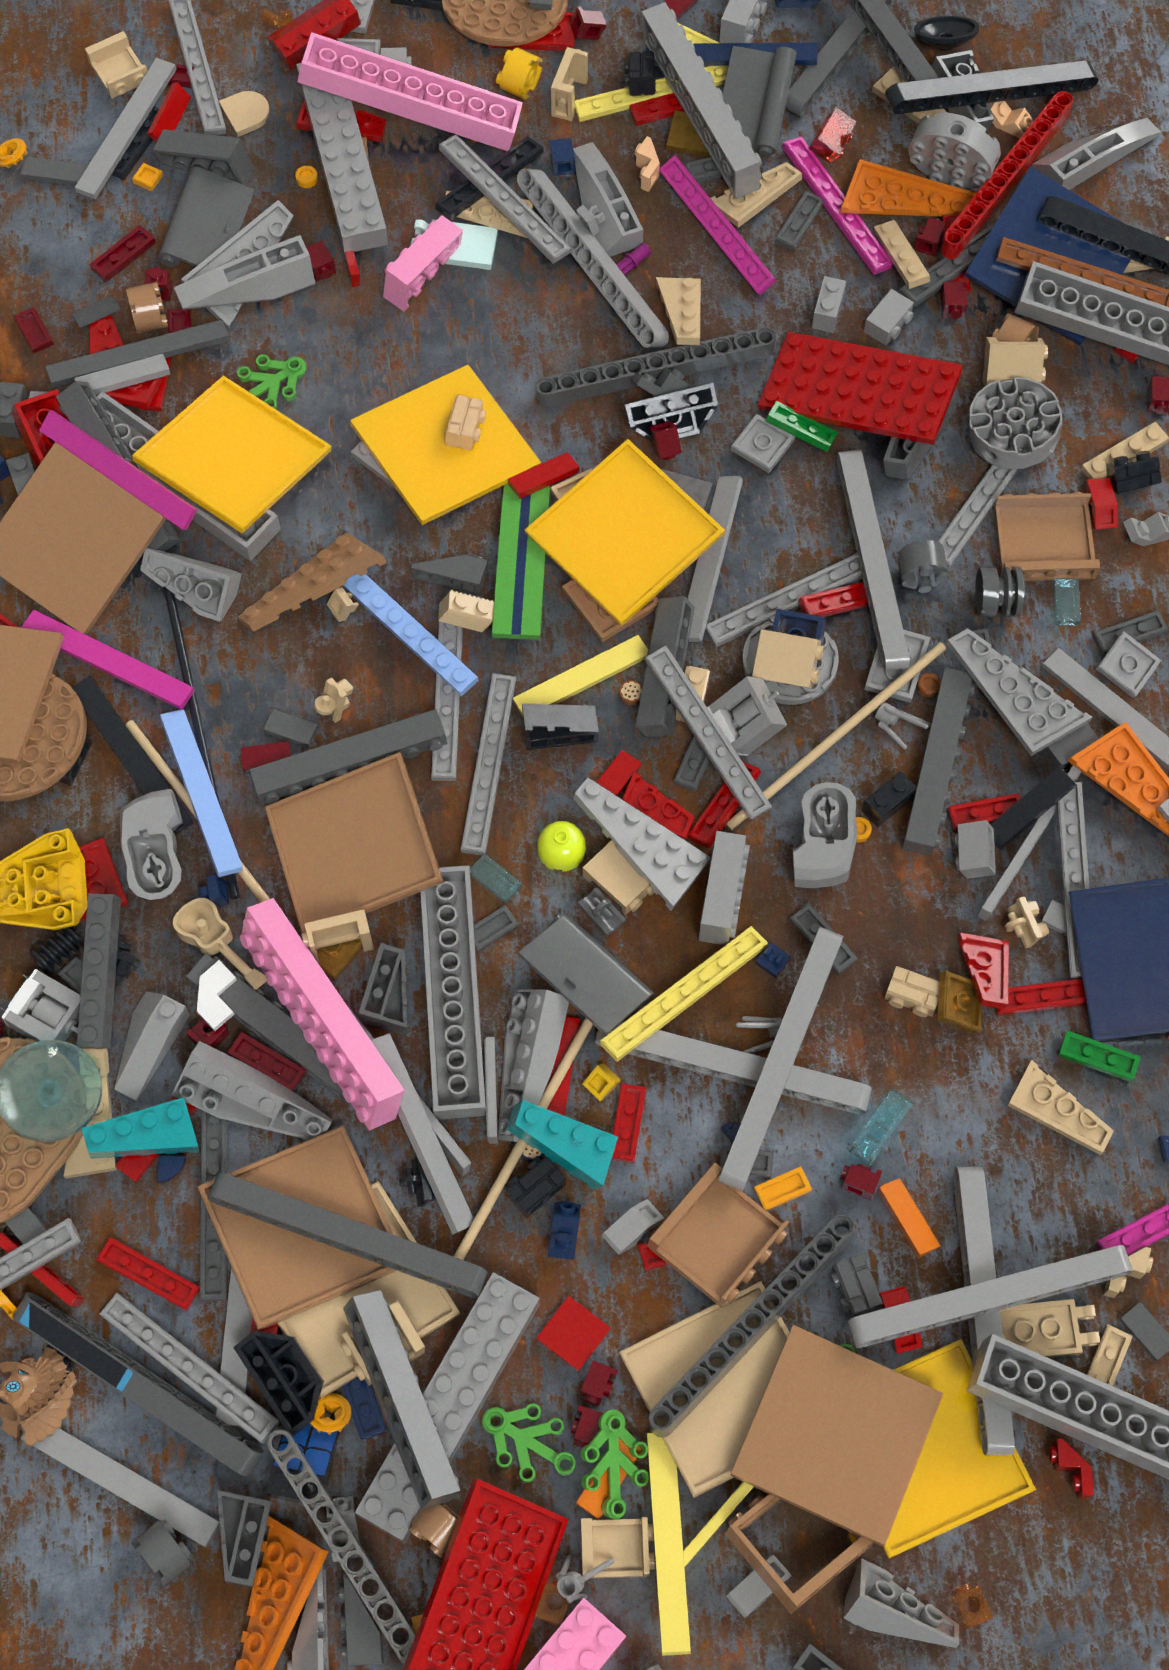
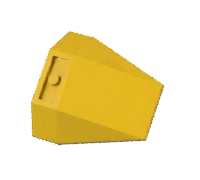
M70 829L46 833L0 861V923L48 930L76 926L87 909L85 859Z

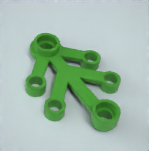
M259 355L256 358L259 370L274 369L280 370V372L276 374L251 372L246 366L240 367L237 370L238 379L241 382H262L248 392L258 397L269 390L268 398L264 402L274 404L272 407L277 410L280 383L288 378L287 386L282 389L283 399L288 402L295 400L297 380L304 376L307 367L305 361L299 357H291L285 362L270 360L267 355ZM242 373H248L246 376H241Z
M532 1403L526 1408L511 1412H505L499 1407L490 1408L484 1413L482 1424L484 1429L494 1436L498 1453L496 1462L499 1467L508 1468L513 1462L511 1453L507 1451L505 1433L515 1441L521 1468L519 1476L523 1482L531 1483L536 1477L535 1469L530 1463L527 1448L553 1463L558 1474L568 1476L574 1472L576 1460L572 1454L568 1452L558 1454L534 1439L535 1437L547 1434L554 1436L562 1434L564 1423L561 1419L553 1418L547 1423L518 1429L510 1423L524 1419L537 1421L541 1417V1408L537 1404ZM536 1408L538 1415L535 1417L529 1416V1409ZM499 1417L501 1419L500 1425L493 1426L491 1419ZM552 1423H560L561 1429L553 1431L551 1429ZM502 1455L509 1456L510 1460L507 1464L500 1463L499 1458ZM563 1460L570 1462V1467L566 1470L560 1467V1462ZM526 1469H530L533 1472L532 1477L529 1479H525L522 1476L523 1471Z
M610 1409L600 1416L598 1422L599 1432L588 1445L581 1449L580 1455L585 1462H596L600 1455L599 1448L606 1440L607 1451L590 1473L583 1476L581 1483L585 1490L596 1491L600 1487L601 1476L608 1469L609 1496L603 1500L601 1510L607 1518L620 1519L626 1511L625 1502L621 1499L620 1467L630 1477L632 1484L636 1486H645L649 1481V1474L645 1470L638 1469L619 1450V1439L629 1448L631 1456L635 1458H644L648 1453V1446L644 1442L637 1441L625 1429V1418L621 1412ZM613 1419H615L614 1428L611 1427V1421ZM638 1445L641 1446V1452L639 1454L636 1453V1448ZM591 1449L592 1452H593V1455H592V1457L589 1459L588 1456H587V1453H588V1451ZM639 1473L642 1474V1480L640 1482L637 1481V1476ZM592 1477L594 1483L589 1487L588 1481ZM618 1503V1511L615 1513L614 1506Z

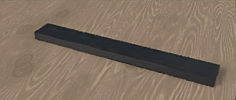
M91 676L74 685L72 689L82 702L86 714L142 794L146 795L150 792L170 789ZM177 798L183 824L179 825L174 831L175 835L194 824Z

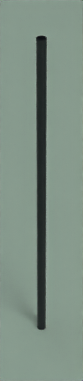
M163 587L183 682L192 686L195 690L175 595L166 587ZM195 691L189 699L188 705L196 742L220 805ZM235 873L226 875L230 899L240 898Z

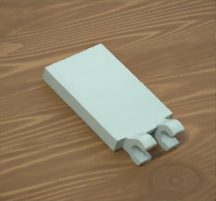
M416 220L414 229H416L415 236L422 235L427 230L429 224L423 220ZM452 222L463 230L461 245L445 264L491 270L498 229Z

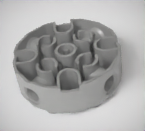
M940 112L933 117L927 115L921 118L908 151L910 161L926 174L930 180L944 182L961 189H974L983 186L987 179L992 177L993 170L1001 155L1000 143L995 137L991 138L986 134V128L980 123L962 115Z
M1013 377V380L991 382L976 394L970 406L969 440L980 457L1000 468L1024 469L1039 464L1054 452L1060 440L1062 410L1059 406V400L1055 393L1041 382L1025 377Z

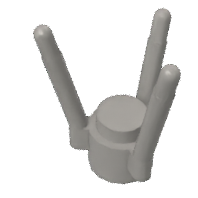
M887 702L880 706L875 715V718L880 721L878 727L885 730L904 750L907 749V746L889 728V724L894 726L898 719L902 718L925 729L931 726L930 722L903 712Z
M743 1016V1021L750 1022H738L736 1027L768 1028L769 1037L775 1038L783 1019ZM774 1040L742 1052L753 1054L770 1048Z
M568 1555L561 1571L556 1574V1578L559 1580L557 1583L558 1592L561 1596L567 1598L569 1603L574 1600L587 1599V1594L580 1593L584 1588V1582L613 1564L614 1559L610 1558L581 1576L574 1571L567 1573L572 1560V1556Z

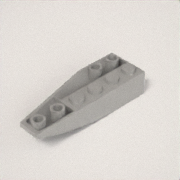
M1148 118L1140 119L1066 143L1033 163L1031 167L1071 190L1161 134V131Z
M593 142L573 148L581 205H584L588 211L590 207L597 205L599 211L603 212L606 218L604 222L598 224L600 232L594 237L610 257L637 248L643 243V228L609 164Z
M301 235L214 268L174 287L173 290L182 309L186 310L276 300L311 287L316 283L310 255Z
M515 990L504 1042L498 1140L518 1142L519 1138L506 1130L514 1105L524 1100L538 1106L559 1050L569 1004L561 994L549 990Z
M201 1041L198 1042L192 1051L172 1093V1096L179 1099L184 1097L185 1102L217 1118L307 1140L326 1133L333 1121L308 1101L274 1079Z

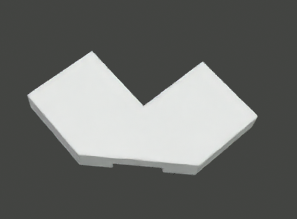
M220 960L203 973L199 979L197 1012L214 1031L234 1015L233 1011L221 1000L219 995L237 981L236 977Z

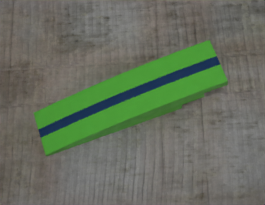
M508 483L504 485L492 638L540 640L546 553L525 533V529L549 509L550 486L519 499Z

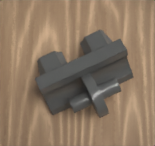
M597 887L578 902V906L606 937L626 922L625 917Z

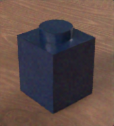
M571 138L549 141L553 175L574 174L575 156Z

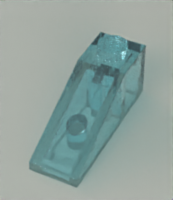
M892 1089L860 1131L849 1152L871 1166L912 1108L914 1102Z

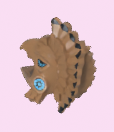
M48 1344L37 1362L34 1361V1358H27L22 1360V1363H0V1375L4 1379V1382L0 1384V1398L7 1402V1404L0 1402V1417L3 1419L2 1430L9 1436L17 1438L20 1426H22V1431L25 1433V1445L32 1447L36 1442H43L47 1436H52L56 1429H60L61 1421L66 1420L67 1411L70 1409V1400L74 1394L73 1387L77 1381L73 1367H70L69 1359Z

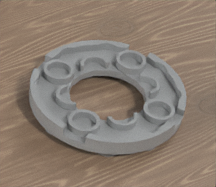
M775 617L755 627L745 642L742 665L746 677H752L761 629L772 631ZM826 631L822 644L824 646L822 660H819L818 668H816V670H819V678L817 684H813L812 689L764 680L771 694L775 691L779 693L774 698L776 703L787 705L807 703L821 696L831 686L837 673L839 655L835 641L830 638Z

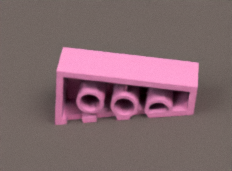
M441 216L437 221H432L427 230L422 235L419 234L409 248L402 250L395 262L392 261L387 265L383 297L405 312L409 307L408 300L412 295L416 298L420 294L425 280L428 279L430 281L435 276L439 263L444 265L461 245L463 230L444 216Z

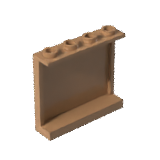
M1029 493L1026 495L1004 494L997 496L994 513L1001 572L1003 567H1009L1011 572L1013 566H1020L1024 581L1096 579L1100 570V561L1095 559L1089 512L1091 493H1050L1047 495Z
M714 1163L651 1236L647 1247L718 1306L722 1307L726 1301L730 1304L740 1293L737 1288L742 1282L747 1284L756 1273L753 1268L758 1262L763 1265L772 1254V1251L769 1249L773 1244L780 1245L788 1235V1232L785 1230L789 1221L786 1220L782 1224L744 1192L718 1182L723 1168Z

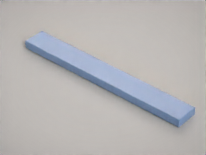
M184 709L160 714L162 726L217 876L222 877L242 872L243 866Z

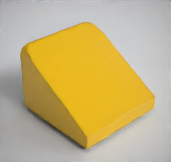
M602 1063L594 1068L582 1085L599 1101H602L621 1082V1079Z

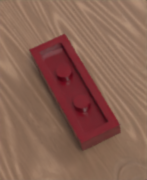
M139 225L90 263V268L104 282H107L156 243L155 238Z
M243 1032L240 1033L227 1052L229 1056L262 1072L293 1092L307 1073L306 1069Z

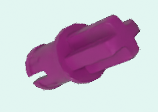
M641 243L630 254L626 253L624 259L617 264V267L624 275L630 270L636 269L642 260L651 255L650 248L647 244Z

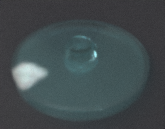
M44 1040L31 1043L10 1056L0 1070V1115L11 1130L24 1138L40 1142H52L68 1138L82 1130L92 1120L99 1108L102 1097V1082L98 1068L85 1051L71 1043L59 1040Z

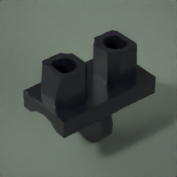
M119 934L116 975L128 978L133 967H139L140 960L136 959L135 956L123 953V950L131 952L132 945L126 943L125 935Z
M417 1157L416 1160L411 1162L412 1168L405 1169L406 1177L399 1179V1186L407 1187L408 1195L416 1194L417 1206L425 1207L429 1202L436 1201L437 1199Z

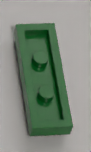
M776 401L766 419V422L825 452H828L838 433L813 419L794 412L792 408Z
M1068 1030L1064 1035L1058 1054L1061 1058L1131 1083L1134 1080L1141 1058L1138 1055Z

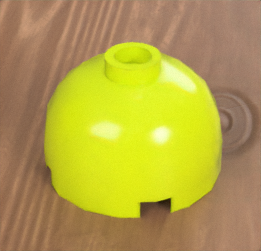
M567 821L553 822L547 825L540 833L537 841L538 856L541 862L551 870H562V872L572 870L584 859L586 852L585 837L582 831L573 823Z

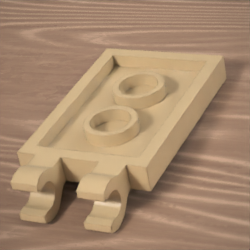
M1074 1299L1021 1304L1000 1310L1003 1338L1047 1358L1079 1355L1083 1353L1082 1346H1098L1100 1343L1099 1332L1080 1334L1078 1319H1094V1316H1096L1094 1305L1075 1307Z

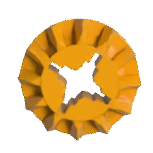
M10 139L0 145L1 168H10L12 165L17 166L19 161H23V156L28 154V146L22 139Z
M330 1393L322 1399L319 1398L315 1417L310 1425L316 1428L318 1433L322 1431L331 1435L335 1431L341 1432L343 1427L349 1425L352 1415L349 1402L343 1396L335 1393ZM325 1408L327 1409V1411L329 1410V1412L331 1413L335 1412L334 1421L329 1417L324 1418Z

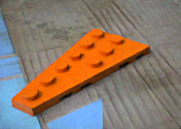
M860 159L840 213L939 217L959 216L976 193Z
M1126 722L1068 760L1069 763L1169 836V823L1156 809L1169 799V778Z
M268 1516L266 1526H269L267 1540L262 1542L260 1551L264 1552L261 1568L256 1570L247 1615L250 1616L247 1631L242 1633L241 1642L244 1643L241 1659L236 1661L235 1670H274L329 1553L322 1546L271 1516Z

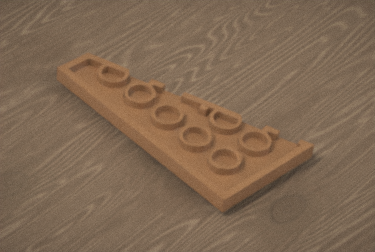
M346 532L327 548L321 550L309 562L303 564L295 573L282 580L273 590L265 593L255 604L247 607L238 618L241 624L254 632L279 619L280 613L289 609L295 611L301 608L300 603L309 598L314 601L345 585L348 578L357 574L362 576L368 573L367 568L377 563L379 566H382L387 561L384 555Z

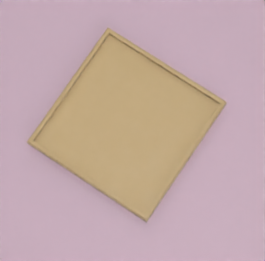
M377 1181L372 1184V1189L393 1235L417 1243L380 1182ZM395 1271L283 1320L278 1325L283 1335L293 1336L297 1339L324 1380L320 1394L322 1399L357 1377L353 1366L356 1365L351 1356L347 1358L340 1347V1343L343 1342L341 1334L345 1331L347 1333L352 1331L343 1307L353 1296L381 1290L384 1299L387 1300L389 1305L399 1301L421 1339L460 1315L446 1289Z
M761 1281L740 1291L731 1304L727 1301L722 1307L714 1304L619 1352L649 1413L762 1294L765 1287ZM772 1301L764 1304L768 1309L776 1308ZM781 1317L669 1436L663 1437L693 1498L734 1478L730 1476L789 1335V1330ZM750 1320L746 1325L754 1329L759 1327L760 1323L756 1320ZM732 1339L728 1344L733 1348H737L742 1345V1342L738 1339ZM715 1358L711 1360L710 1364L713 1367H720L724 1364V1361ZM695 1378L691 1383L696 1387H701L706 1381L702 1378ZM678 1397L673 1401L674 1405L679 1407L684 1406L688 1402L683 1397ZM658 1417L654 1423L662 1427L667 1425L669 1420L665 1417Z

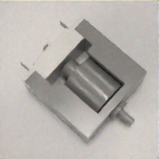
M745 677L707 707L738 755L748 756L787 726L774 700L779 693L775 691L771 694L763 678Z
M35 969L29 978L23 975L26 981L19 991L15 993L7 1010L5 1011L0 1008L5 1012L1 1018L9 1028L21 1035L40 1041L50 1048H55L59 1051L73 1031L78 1033L76 1025L79 1022L81 995Z

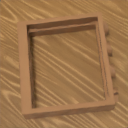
M771 1494L767 1495L764 1499L760 1495L749 1504L750 1510L744 1515L739 1512L728 1522L730 1527L725 1535L790 1614L795 1612L874 1544L850 1532L857 1541L793 1594L742 1533L743 1530L781 1500Z

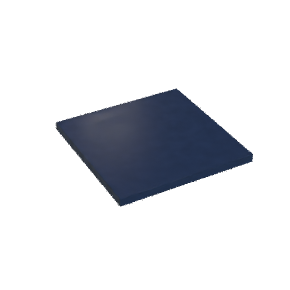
M1030 166L964 276L1016 307L1028 271L996 261L1003 237L1121 275L1131 259L1042 224L1039 221V217L1045 200L1049 196L1059 197L1117 221L1119 220ZM1041 322L1079 346L1085 336Z
M1169 877L1069 891L1092 1039L1105 1041L1169 1032Z

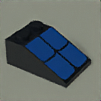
M308 1424L293 1437L327 1490L340 1432L335 1431L331 1435L322 1431L318 1433L316 1428ZM283 1434L277 1450H285L288 1446V1439ZM292 1458L288 1463V1469L293 1474H299L303 1470V1463L298 1458ZM274 1459L266 1494L272 1498L302 1503ZM307 1482L303 1486V1493L308 1498H314L318 1494V1487L313 1482Z

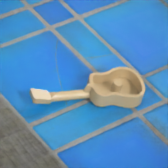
M206 898L194 899L185 904L175 914L173 926L182 941L197 946L204 955L213 956L221 952L244 975L245 980L254 990L267 981L264 974L255 968L252 970L228 946L233 939L232 932L228 924L221 920L220 914L212 901Z

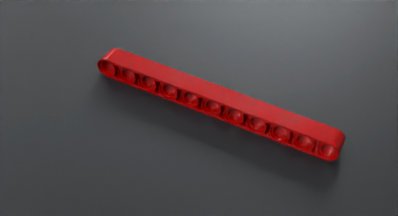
M1060 91L1053 96L995 169L992 177L987 179L948 228L941 247V254L945 258L956 259L961 255L1068 119L1073 104V96L1070 93Z

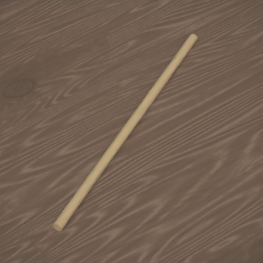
M939 642L766 788L763 794L767 800L946 650L945 645ZM743 809L727 822L726 827L730 831L747 818Z
M133 720L127 722L125 726L195 816L185 787ZM241 861L243 868L242 872H238L240 877L260 903L269 900L268 895Z
M587 1018L584 1019L542 1095L538 1106L545 1109L548 1108L593 1026ZM519 1139L516 1142L453 1257L464 1260L527 1146L522 1140Z

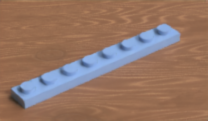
M357 574L347 579V583L342 587L348 593H352L353 597L460 696H463L479 681L478 677L366 574L362 576Z

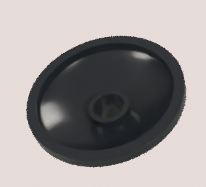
M961 16L931 17L918 22L914 27V34L920 41L931 47L940 48L943 51H949L962 46L974 39L979 33V24L975 20Z

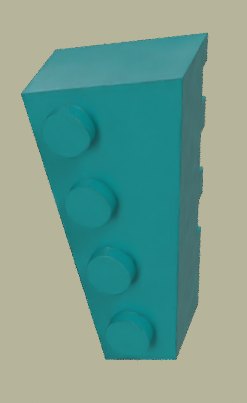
M184 1097L82 1128L91 1159L125 1157L128 1155L145 1156L163 1153L199 1152Z
M524 1100L514 1105L507 1131L533 1149L536 1148L545 1154L553 1163H558L569 1174L585 1182L592 1190L604 1185L618 1139L617 1136Z

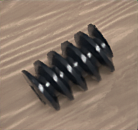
M73 926L71 928H62L63 934L57 931L53 932L55 941L47 937L45 939L47 947L42 944L37 945L39 953L33 950L29 951L30 957L45 975L46 969L52 973L55 972L54 963L61 967L63 966L61 957L70 960V950L78 954V944L84 947L85 940Z

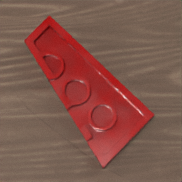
M303 100L296 122L297 129L312 131ZM354 110L361 137H367V140L382 142L387 126L386 119L363 110L359 112Z

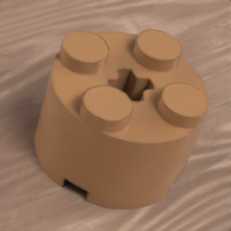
M157 282L126 289L137 333L168 327L165 314H160L164 313L161 296L156 297L160 295Z
M1008 313L1004 318L1001 329L997 328L992 337H996L997 341L1036 342L1039 335V327Z
M439 1504L420 1509L410 1522L411 1526L408 1530L420 1540H429L432 1543L429 1548L439 1557L443 1558L445 1557L459 1516L445 1504L443 1506Z

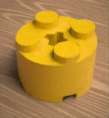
M515 48L513 51L508 50L503 60L505 65L503 70L498 73L496 83L500 85V89L526 100L530 97L527 95L529 89L534 90L539 81L542 71L539 62H543L542 58L520 48Z

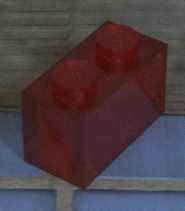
M836 107L826 117L808 149L829 164L835 158L840 159L846 150L844 147L845 143L848 144L855 134L853 129L857 122Z

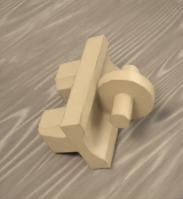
M333 678L328 679L325 683L323 695L315 700V710L321 715L331 714L334 723L341 720L343 710L349 707L350 702L347 696L352 694L353 686L346 679H342L337 683Z
M1020 897L1015 904L1007 908L1010 922L1005 925L1006 931H1015L1025 949L1032 947L1036 942L1049 934L1046 923H1037L1034 918L1039 914V907L1036 901H1027L1025 897Z

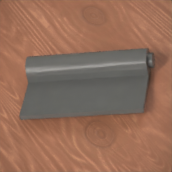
M733 46L722 94L725 104L730 105L735 121L738 120L740 122L744 136L749 137L752 150L768 157L777 151L797 52L788 47H778L775 53Z
M200 167L191 168L158 253V259L166 267L178 266L179 262L183 261L195 267L198 266L240 231L255 189Z
M561 914L557 915L551 922V926L518 952L519 957L605 1036L635 1010L638 1012L644 1008L655 996V993L568 914L563 916Z

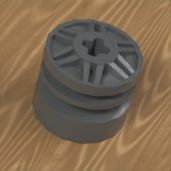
M1013 566L1010 572L1009 567H1003L999 577L996 567H979L975 581L977 615L979 617H995L1000 606L1004 617H1008L1010 611L1012 616L1020 617L1025 601V582L1022 568L1020 566Z

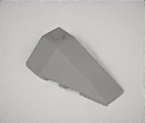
M148 547L144 551L140 571L160 586L166 587L174 593L177 599L191 606L194 612L219 622L223 620L237 596L242 573L222 566Z
M145 992L132 1014L114 1088L115 1091L136 1102L139 1100L190 1016L185 1005L164 994Z
M864 1559L859 1561L845 1597L844 1619L868 1631L948 1647H958L959 1624L932 1604L924 1605L914 1596L915 1591L909 1587L904 1590L892 1581L894 1576L887 1570Z
M323 1563L308 1595L293 1647L292 1659H289L287 1662V1670H329L325 1563Z

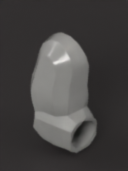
M825 782L817 784L804 793L801 801L805 822L802 834L803 844L793 849L795 887L820 888L846 882L849 878L857 841L856 797L849 788L839 783Z
M171 789L150 792L136 798L120 811V847L127 872L128 885L137 896L148 900L164 899L170 896L181 881L182 869L176 856L177 842L174 831L179 825L183 824L175 794Z

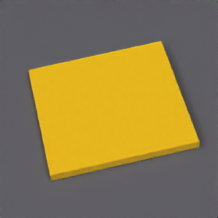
M469 365L350 420L351 427L421 525L507 484L508 478L541 464V461ZM457 395L466 396L469 399L482 400L483 410H486L484 424H479L481 429L479 443L474 442L473 449L471 450L445 444L446 430Z
M223 375L132 455V461L243 534L331 452L332 446Z
M627 439L525 529V533L622 627L725 534V529Z
M962 1339L894 1369V1371L942 1392L943 1396L889 1537L883 1547L888 1559L1036 1490L1016 1448L1013 1455L985 1456L983 1454L976 1395L966 1391L973 1371V1361Z

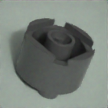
M926 540V544L918 545L917 541L899 550L898 565L902 586L918 589L919 593H927L932 590V587L949 580L946 555L941 543Z
M163 1520L161 1523L157 1521L131 1542L133 1548L137 1549L141 1554L140 1558L154 1577L158 1581L160 1580L163 1587L191 1566L190 1562L193 1560L192 1554L182 1541L179 1544L175 1542L174 1539L177 1538L174 1534L175 1532L166 1520Z

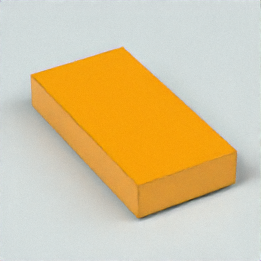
M801 1166L753 1188L762 1208L766 1211L812 1192V1188Z

